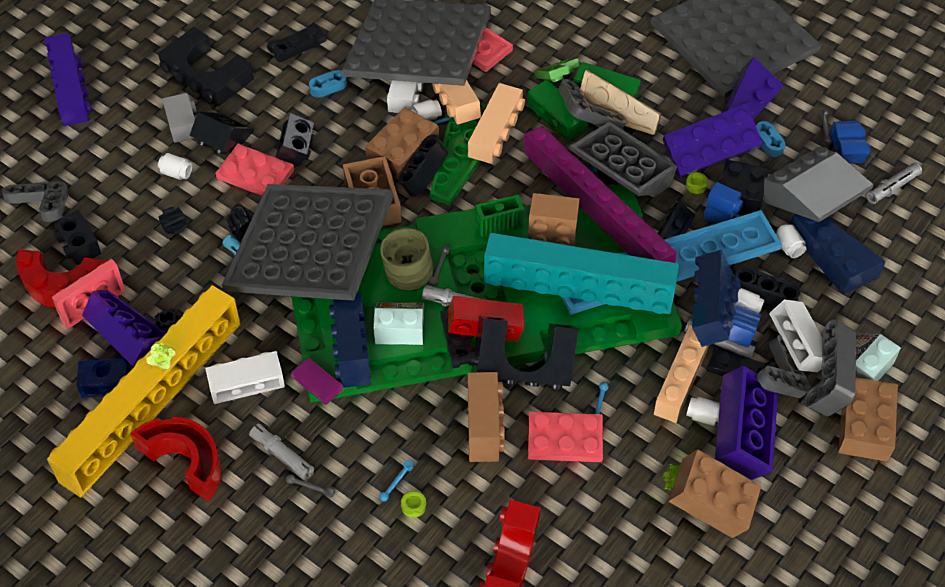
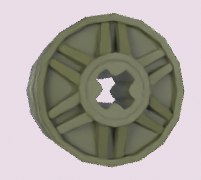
M402 228L391 232L384 238L380 251L387 280L391 285L400 290L410 291L419 289L427 284L432 277L434 268L426 236L416 229Z

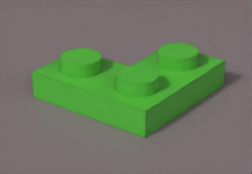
M569 58L534 70L536 79L556 82L564 79L563 75L573 73V69L580 65L578 58Z

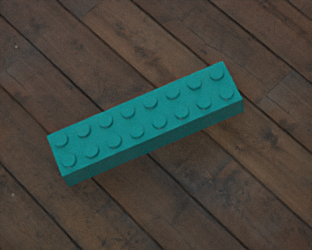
M490 233L485 251L484 283L493 286L511 287L517 290L535 291L540 294L558 295L564 298L582 299L587 302L606 303L611 306L629 307L634 310L641 309L658 314H670L679 264Z

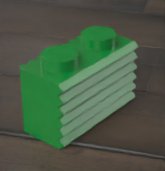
M518 194L475 205L474 220L482 237L484 235L488 236L490 233H501V231L506 229L523 227L524 206Z

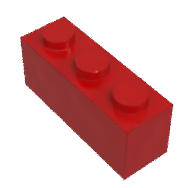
M453 296L448 308V333L477 336L479 315L504 318L508 321L506 341L519 340L524 329L522 304Z

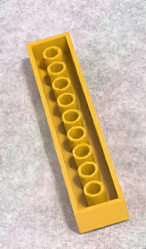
M213 285L206 292H203L198 301L184 312L181 319L176 324L170 326L161 340L155 342L151 350L137 361L135 367L120 379L118 385L103 397L101 403L94 410L88 412L81 424L70 431L61 445L52 450L47 460L59 484L80 498L92 487L133 442L130 433L142 424L153 420L240 326L237 307L233 297Z

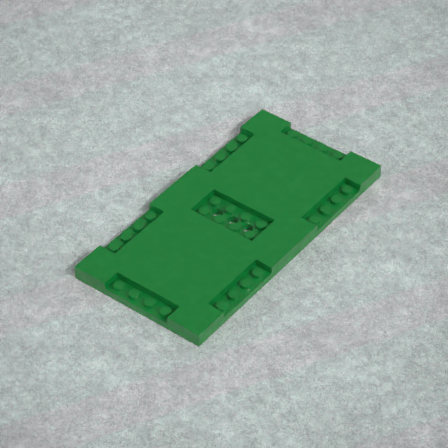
M621 184L607 186L643 219L635 193ZM531 205L524 206L523 227L506 229L496 234L528 239ZM579 207L575 247L617 254L625 252ZM475 209L416 218L413 225L380 231L357 291L362 294L371 385L345 387L333 399L472 373V366L468 364L452 369L440 317V311L448 310L449 305L444 307L441 303L422 299L425 285L410 291L400 290L392 286L387 280L380 247L388 234L402 228L416 229L422 232L428 239L434 268L432 277L442 255V247L448 246L450 248V252L446 255L438 275V285L435 286L436 288H450L453 292L483 300L523 305L524 329L518 341H505V356L512 366L538 362L541 359L546 348L549 323L571 325L579 329L575 355L680 336L682 323L674 301L670 314H658L653 311L634 310L629 307L603 304L570 315L561 296L547 293L540 294L535 291L517 290L511 287L493 286L484 283L485 251L490 234L488 236H480L474 220ZM475 269L479 273L476 275H470L469 273H467V271ZM480 287L484 291L481 293H474L472 289ZM291 296L303 362L309 357L336 379L335 364H339V360L334 358L333 344H337V338H332L331 324H335V318H330L329 305L334 304L333 299ZM377 302L424 303L423 345L375 344L374 314ZM470 336L473 350H475L476 336ZM308 391L310 403L321 401Z

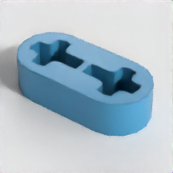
M341 70L325 73L309 81L310 94L318 98L343 90L347 86V77H343Z
M766 121L757 123L756 128L763 143L761 145L762 149L768 156L780 157L785 149L784 139L771 123Z

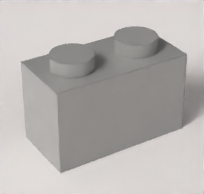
M187 93L162 98L174 143L193 139L189 135L196 118L193 113H197L194 100L189 101Z

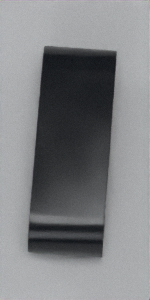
M429 135L421 142L398 176L399 183L411 197H416L425 190L448 156V150L437 135Z
M741 267L736 271L735 276L739 278L741 288L760 295L759 298L765 300L763 305L775 309L784 299L799 300L801 291L794 283L748 267Z

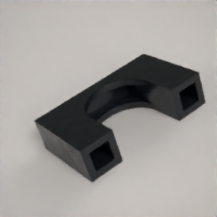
M192 27L158 53L159 65L164 72L170 73L177 81L183 82L193 92L199 93L206 101L212 102L219 107L254 79L252 65L236 55L225 65L214 71L202 72L193 69V64L210 52L211 48L208 35L196 27Z
M479 315L472 373L497 372L498 379H501V382L515 385L516 381L525 382V385L531 387H539V383L548 384V387L553 389H562V386L571 385L579 329L571 325L549 323L546 348L541 359L532 366L518 368L510 365L505 356L508 321L504 318Z

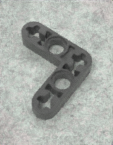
M569 79L562 80L558 90L570 114L580 120L603 126L610 121L620 129L624 128L627 120L622 115L588 104L580 87L575 82Z
M57 181L9 185L2 189L4 202L8 204L41 202L39 207L41 219L45 222H53L62 217L68 198V191L65 182Z
M778 335L769 342V347L779 368L766 366L757 373V380L768 391L802 398L808 393L811 386L804 371L798 370L782 336Z

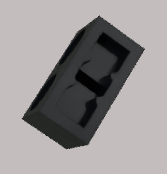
M290 113L282 126L275 157L296 166H300L304 159L308 160L311 153L309 144L312 143L315 132L312 131L314 122Z
M79 210L54 221L57 229L54 231V235L59 244L64 243L65 246L62 248L67 258H73L76 265L81 264L84 258H94L102 254L97 239Z

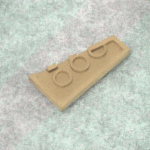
M585 70L580 89L588 104L622 115L627 120L626 127L652 135L656 134L661 113L594 73Z

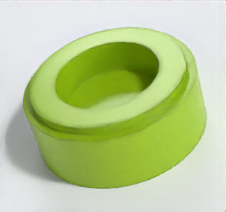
M695 172L687 176L686 188L688 191L694 194L706 191L708 178L704 174Z
M409 491L404 494L401 499L402 512L411 518L421 516L426 510L425 496L418 491Z

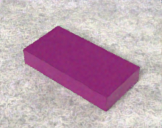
M309 357L291 372L292 378L325 405L343 390V385Z

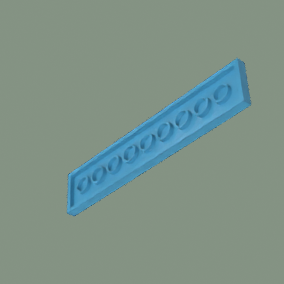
M761 210L665 239L677 252L676 263L679 264L677 281L695 276V271L699 270V267L695 264V257L722 250L728 264L732 265L780 250L782 243ZM626 252L619 253L623 255H629ZM561 297L570 315L606 304Z

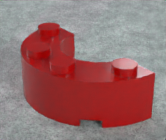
M18 249L16 255L17 271L25 289L35 301L56 308L52 300L54 295L76 282L80 277L95 270L99 265L107 262V260L84 258L75 269L65 273H54L47 271L46 264L39 251Z
M172 417V419L159 420L157 418L142 424L130 433L135 448L153 462L159 457L170 453L189 457L191 465L185 473L189 488L205 501H210L219 486L222 469L215 442L203 426L182 417Z
M511 499L508 507L503 506L500 515V522H503L501 538L497 537L493 553H496L494 563H489L486 581H481L479 587H522L535 542L534 533L539 523L540 507Z

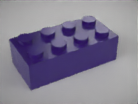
M747 103L666 134L662 139L671 162L677 165L675 173L678 179L722 163L726 159L729 160L755 150L763 144Z
M741 366L722 377L715 460L753 480L773 472L778 393L764 389L757 380V373L745 366Z

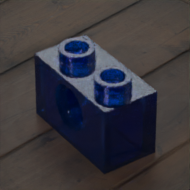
M121 357L79 361L76 386L81 398L104 397L118 385L124 375L131 371L130 364L125 358Z

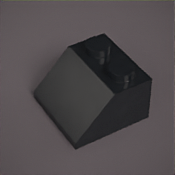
M197 112L189 136L197 139L196 142L203 146L210 145L214 147L215 152L226 155V152H232L237 144L242 145L253 133L254 129L221 113Z

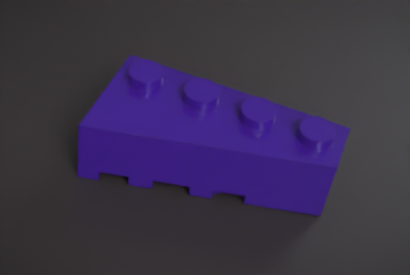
M66 33L44 38L52 70L51 75L55 87L58 110L63 125L67 126L89 121L88 112H91L89 100H85V97H88L86 85H82L86 80L83 70L79 69L83 68L80 55L76 56L70 34Z
M753 57L741 69L740 76L735 82L732 93L728 97L721 113L747 103L754 119L784 85Z
M109 290L92 291L82 314L133 367H135L140 358H143L151 350L153 344L160 341L167 333Z

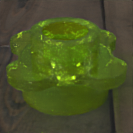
M154 343L151 346V354L146 359L147 363L160 366L163 370L169 369L170 360L175 356V350L165 344Z

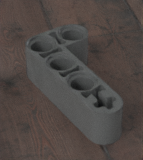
M836 319L830 320L823 331L822 381L812 387L805 397L806 406L824 416H830L851 403L855 396L856 331Z

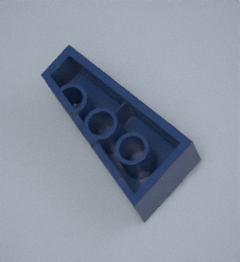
M798 214L793 216L791 225L795 226L804 239L806 252L842 295L880 277L886 261L830 219L825 218L817 222Z
M722 250L695 257V264L699 267V270L695 271L694 276L695 280L698 281V288L694 289L696 304L693 305L692 329L701 347L729 340L730 331L733 329L732 321L733 316L736 314L735 307L738 302V292L741 289L739 278L733 275Z
M357 292L354 301L333 299L334 304L329 305L330 318H335V324H331L332 338H337V344H333L334 358L339 360V364H335L336 379L341 378L343 388L371 385L362 294Z

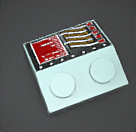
M377 302L374 314L375 344L423 345L424 303Z
M856 334V377L878 381L894 364L901 347L881 334Z

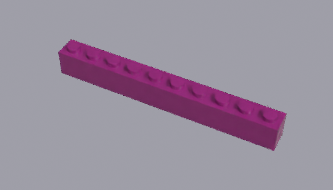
M543 126L524 134V154L569 197L580 198L579 207L627 254L635 257L676 263L677 252Z

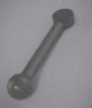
M821 109L818 115L822 117L825 133L824 143L830 145L833 140L829 136L826 120L828 112L825 109Z
M448 246L442 247V255L433 277L429 280V284L433 287L438 285V275L446 255L450 252Z
M289 474L286 477V482L289 484L296 483L322 492L328 497H333L335 491L331 488H323L297 479L293 474Z

